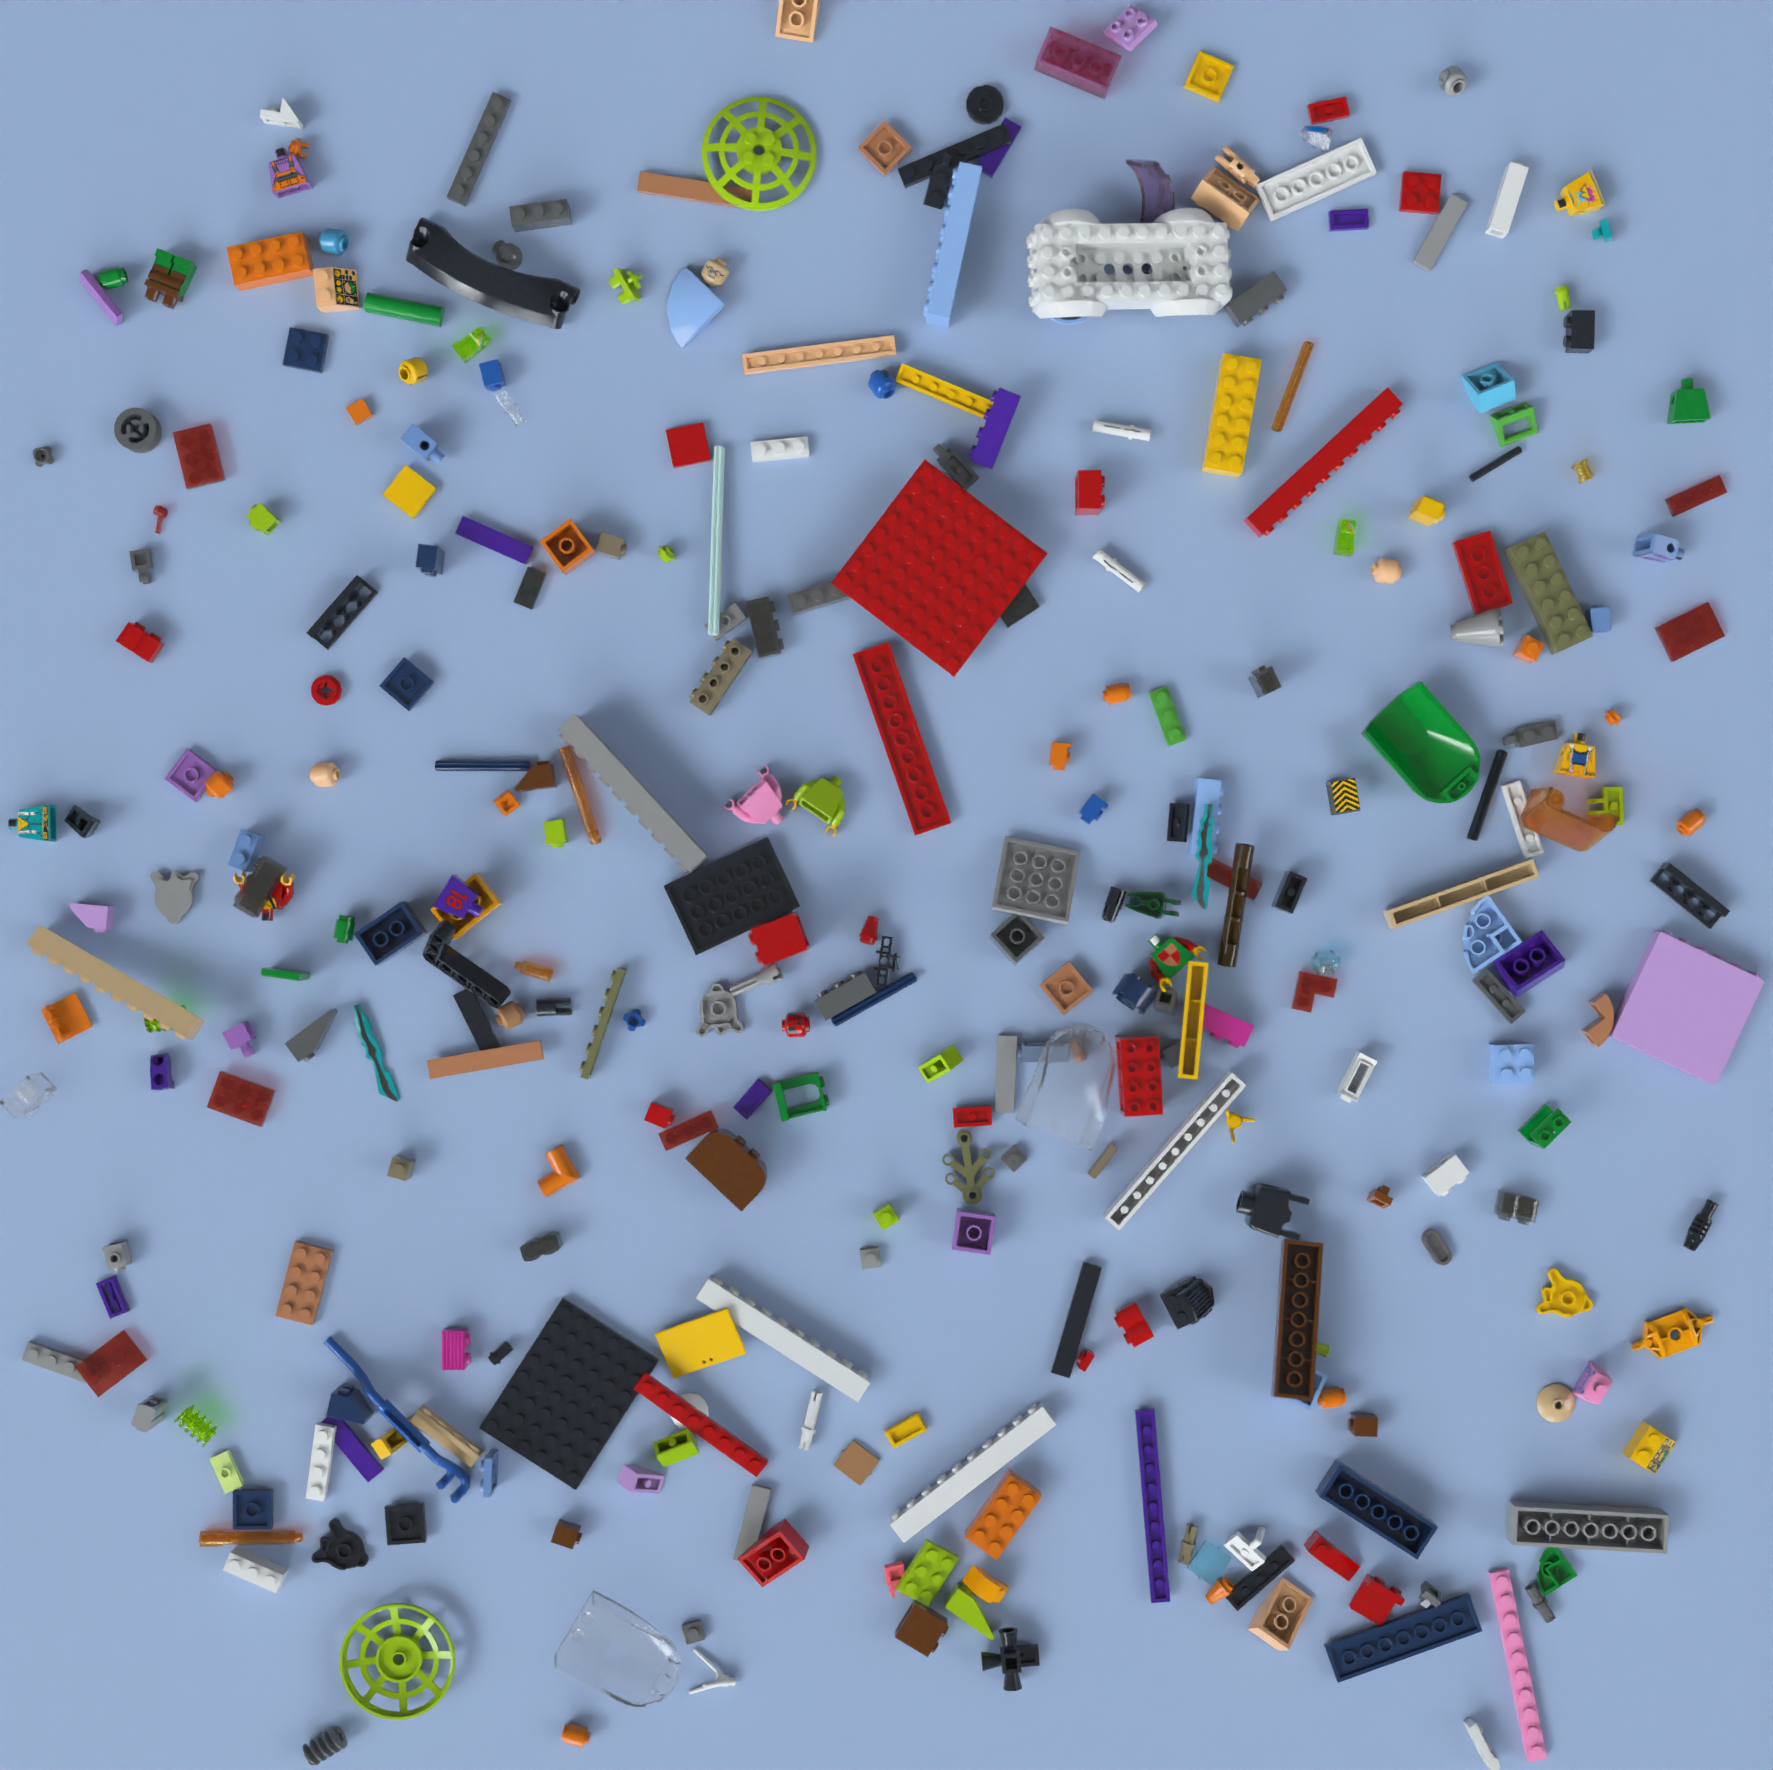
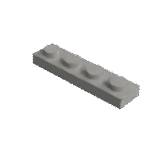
M34 1341L28 1342L22 1358L23 1361L93 1386L97 1384L103 1366Z

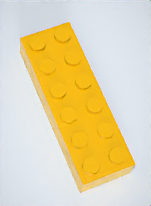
M1227 353L1222 355L1201 471L1238 478L1242 474L1262 359Z

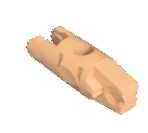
M1224 146L1222 151L1232 162H1228L1221 155H1217L1214 159L1242 184L1246 183L1254 188L1260 181L1254 174L1255 170L1248 166L1230 148Z

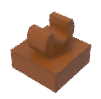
M1382 1185L1378 1190L1369 1193L1367 1201L1383 1209L1390 1206L1393 1198L1387 1196L1390 1188Z

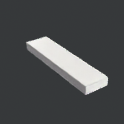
M1521 780L1501 786L1524 859L1544 853Z

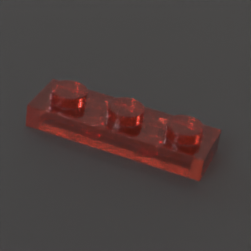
M1720 475L1665 499V502L1672 517L1727 493V490Z
M1212 858V862L1208 864L1207 877L1229 888L1232 867ZM1249 877L1246 897L1255 900L1263 883Z
M709 1110L658 1134L667 1151L719 1128L712 1110Z

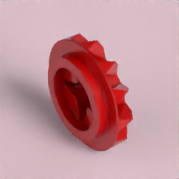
M322 675L312 683L311 695L317 703L328 706L335 704L341 698L343 690L340 685L341 683L335 677ZM326 685H328V688L334 690L332 692H329L328 696H326V693L319 691L325 689Z

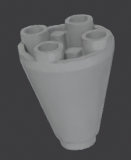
M1494 608L1455 622V625H1450L1451 639L1457 640V642L1485 646H1504L1502 635L1503 623L1499 620L1502 619L1501 608Z

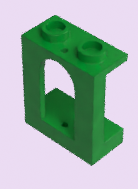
M816 1072L773 1083L782 1122L819 1111H827V1106L830 1103L828 1095L823 1094L822 1087H825L823 1075L819 1076V1073ZM808 1084L818 1087L820 1096L817 1101L788 1109L783 1090Z
M1544 1104L1518 1132L1531 1145L1545 1149L1571 1121L1558 1108L1553 1111L1547 1104Z

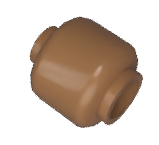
M510 1001L497 1008L498 1015L495 1016L499 1026L503 1025L506 1029H511L522 1024L525 1014L519 1003L516 1004L514 1001Z

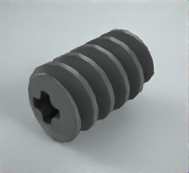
M337 1727V1731L334 1728H330L329 1734L323 1732L322 1737H316V1742L310 1740L309 1746L305 1743L302 1748L309 1764L318 1765L321 1761L326 1760L327 1757H331L334 1753H338L341 1749L346 1748L348 1743L343 1730Z

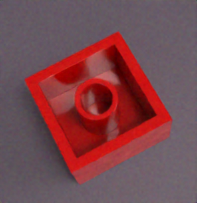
M1101 470L1077 471L1075 476V515H1098L1103 510V507H1105V495H1102L1103 487H1105V475L1101 476Z

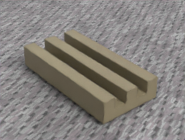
M1111 1142L1107 1145L1087 1172L1092 1178H1097L1117 1151V1147Z

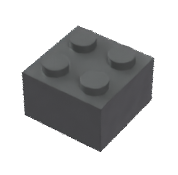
M1012 914L989 936V939L1014 966L1045 938L1025 916Z

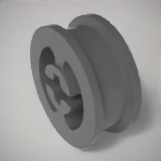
M129 408L117 417L114 433L118 442L125 448L135 453H147L159 444L162 437V427L158 419L142 408ZM131 422L139 427L138 429L142 434L147 436L145 439L130 425Z

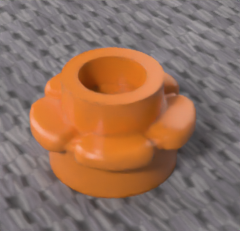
M1612 708L1608 712L1605 711L1606 716L1604 718L1611 726L1613 724L1618 726V723L1622 720L1621 717Z

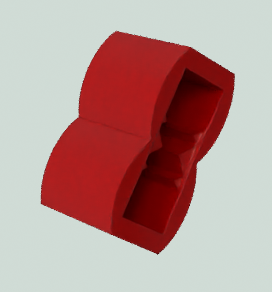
M136 621L134 624L128 622L116 641L147 662L153 663L165 645L161 642L162 638L153 632L148 634L144 631L146 627Z
M1135 1301L1115 1311L1116 1316L1114 1320L1119 1328H1124L1126 1333L1123 1336L1128 1345L1132 1343L1133 1347H1136L1154 1337Z

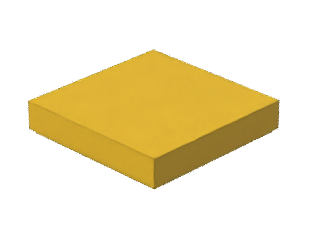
M1199 50L1183 88L1218 103L1234 65Z
M405 465L382 495L414 519L437 489Z

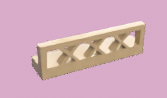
M424 1404L410 1420L469 1467L473 1466L484 1451Z

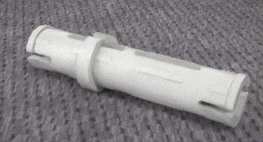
M1094 419L1092 432L1128 437V440L1133 438L1149 442L1151 429L1134 427L1133 424L1127 426Z
M1101 548L1093 556V559L1106 567L1105 570L1108 572L1110 570L1137 592L1145 585V582L1118 563V559L1115 557L1113 559Z
M811 1390L804 1426L801 1427L802 1435L798 1448H804L807 1451L811 1449L813 1434L816 1433L815 1425L823 1393L820 1391L817 1393V1391Z

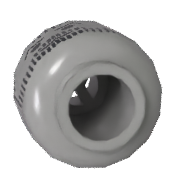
M1451 66L1442 71L1438 84L1445 94L1456 96L1466 88L1467 77L1459 68Z

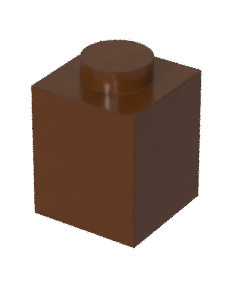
M1351 1413V1418H1348V1430L1358 1437H1377L1378 1417L1374 1413Z
M559 1519L551 1542L573 1550L574 1545H579L583 1534L579 1532L581 1526Z

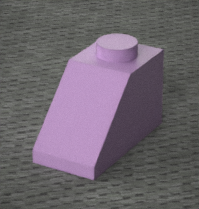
M82 903L69 904L71 910L87 928H94L93 932L106 933V929H113L115 906Z
M623 1464L617 1483L629 1492L659 1494L665 1475L638 1465Z

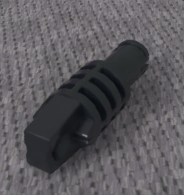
M1709 1199L1706 1200L1701 1213L1695 1216L1687 1231L1683 1243L1685 1248L1695 1251L1704 1240L1712 1224L1711 1218L1719 1206L1717 1203H1713Z

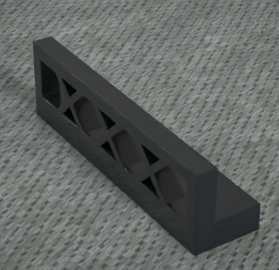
M356 575L306 633L329 650L379 592L363 578ZM365 586L372 593L367 598L360 599L359 591ZM350 602H357V610L354 613H347V605ZM339 616H344V625L342 627H335L334 620ZM324 631L332 632V638L328 643L320 638Z
M1663 863L1650 879L1651 883L1708 929H1711L1720 917H1726L1730 910L1671 863ZM1662 873L1668 876L1669 885H1662L1657 881ZM1673 886H1681L1684 897L1674 895ZM1688 898H1696L1699 908H1690ZM1703 910H1710L1715 914L1710 922L1704 919Z

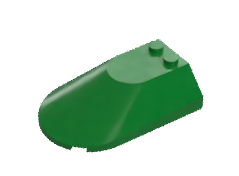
M1421 681L1396 696L1369 721L1361 733L1411 790L1426 801L1433 803L1455 802L1466 796L1478 781L1481 758L1476 744Z

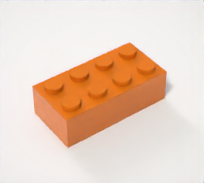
M302 231L226 247L233 282L240 291L313 276L314 266L309 242Z
M1008 1469L966 1528L965 1538L997 1560L1041 1499L1040 1490Z

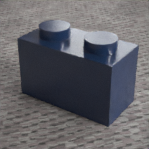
M418 544L416 567L425 576L436 577L437 574L442 575L445 551L438 546Z

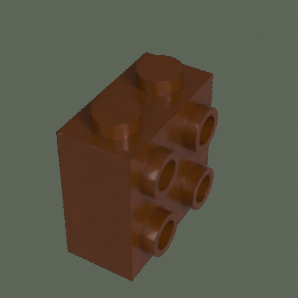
M913 1600L895 1630V1638L928 1657L931 1652L934 1653L939 1645L937 1641L940 1636L944 1637L948 1631L947 1618L930 1607Z

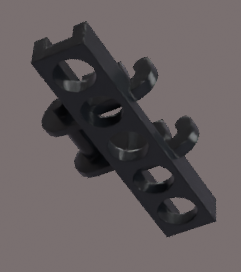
M882 936L881 949L876 951V953L880 954L879 965L874 967V969L878 970L877 986L886 987L889 969H892L894 972L895 969L899 970L896 964L897 958H900V956H897V953L890 955L893 937ZM886 938L890 940L888 946L884 945V939ZM883 948H888V952L883 951ZM883 957L888 959V963L886 965L881 964V959ZM890 957H893L892 967L889 966ZM880 970H884L886 973L881 974ZM879 977L885 978L884 984L879 983Z

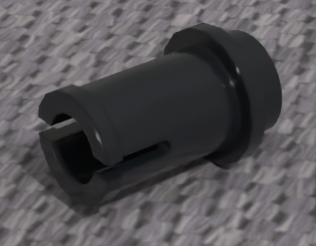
M505 1341L494 1352L491 1351L488 1358L494 1365L500 1364L501 1360L513 1351V1348Z

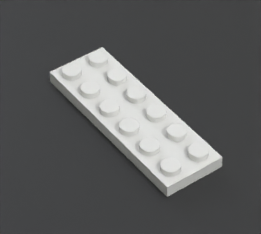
M1359 138L1257 184L1255 188L1272 222L1376 175L1377 171L1362 138Z

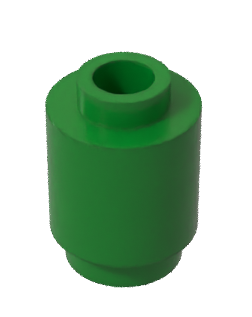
M117 266L99 271V276H97L99 285L104 287L105 290L124 286L125 283L129 282L124 267L119 268Z
M339 915V919H336L333 938H337V942L348 944L349 940L353 941L356 922H354L355 917Z

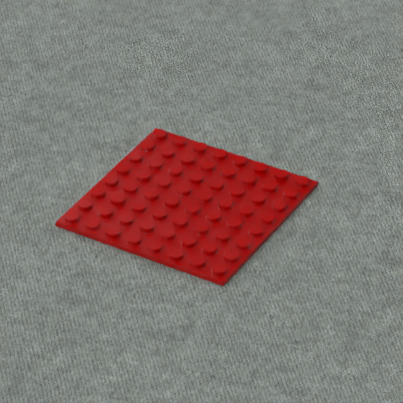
M924 459L831 584L955 677L1048 553Z

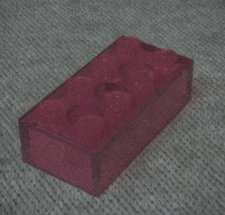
M1050 26L1037 57L1034 70L1105 99L1122 56Z

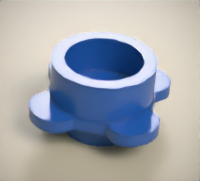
M634 1009L632 1013L623 1016V1020L626 1021L630 1031H635L637 1027H643L646 1023L645 1019H642L639 1009Z

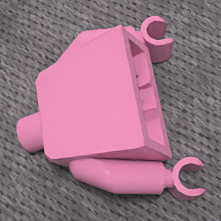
M764 765L767 770L765 774H761L758 770V774L762 778L737 803L732 799H728L732 802V807L728 808L724 805V808L729 811L733 810V814L744 822L766 824L771 820L775 825H778L783 820V816L778 812L783 806L781 803L783 798L781 787L774 776L770 775L769 768Z

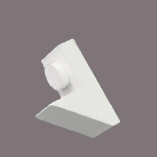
M282 98L280 112L274 108H268V110L261 109L260 118L266 124L303 129L302 123L284 98Z

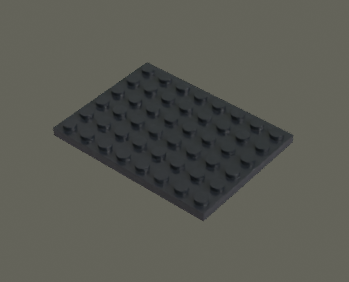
M562 1298L479 1428L576 1490L637 1396L638 1392L633 1389L634 1385L645 1371L651 1374L660 1359L565 1298Z

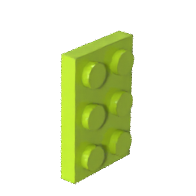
M926 1539L896 1585L897 1591L929 1607L959 1560V1557Z

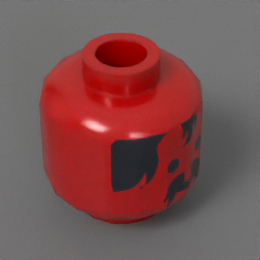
M803 1012L788 1013L785 1020H782V1031H786L787 1036L790 1038L805 1037L807 1032H810V1019Z

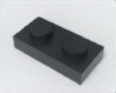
M1170 803L1167 841L1187 842L1190 804Z

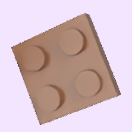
M886 121L858 147V151L884 177L912 150V147Z
M1069 961L1039 985L1063 1015L1093 992L1092 988Z

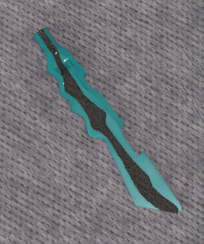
M1205 804L1204 816L1200 820L1201 828L1197 832L1199 840L1196 841L1199 849L1195 855L1200 863L1191 895L1203 909H1207L1210 887V878H1207L1208 864L1212 862L1211 833L1214 834L1213 804Z
M357 1004L353 1006L356 1014L355 1025L359 1029L358 1036L362 1040L361 1045L366 1048V1058L373 1061L379 1094L394 1101H399L400 1098L390 1071H385L381 1060L384 1055L377 1039L372 1034L371 1030L373 1028L367 1015L363 1013L361 1005Z

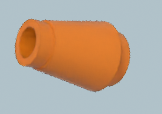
M1226 1577L1218 1578L1205 1597L1213 1605L1232 1594L1234 1587Z

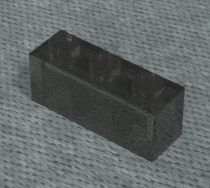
M768 596L746 601L759 659L782 655L781 650L784 649L782 638H778L777 631L780 630L778 619L774 620L772 613L776 612L774 601H770Z
M262 856V858L259 857L254 864L255 869L253 873L249 874L244 881V888L242 891H238L234 897L235 903L233 906L252 918L259 917L280 882L281 876L288 869L269 856Z

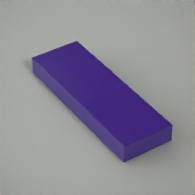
M1005 117L1001 124H1005L1013 144L1021 130V126ZM1012 144L983 155L977 166H982V173L993 178Z

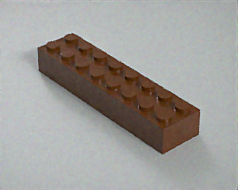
M1281 1240L1271 1397L1313 1401L1323 1243Z

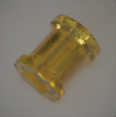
M1587 459L1571 466L1579 478V484L1595 477V474L1591 473Z

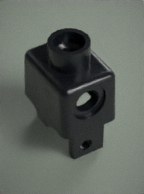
M1256 1183L1252 1193L1241 1190L1236 1204V1212L1246 1215L1245 1223L1253 1230L1276 1238L1284 1236L1299 1241L1300 1235L1297 1232L1282 1228L1285 1223L1290 1222L1292 1215L1288 1206L1289 1200L1309 1205L1310 1199L1291 1193L1287 1188Z

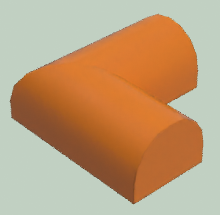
M563 1145L545 1154L554 1171L537 1182L542 1193L548 1197L581 1178Z

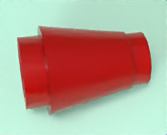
M868 916L859 934L860 942L874 945L878 936L879 918Z

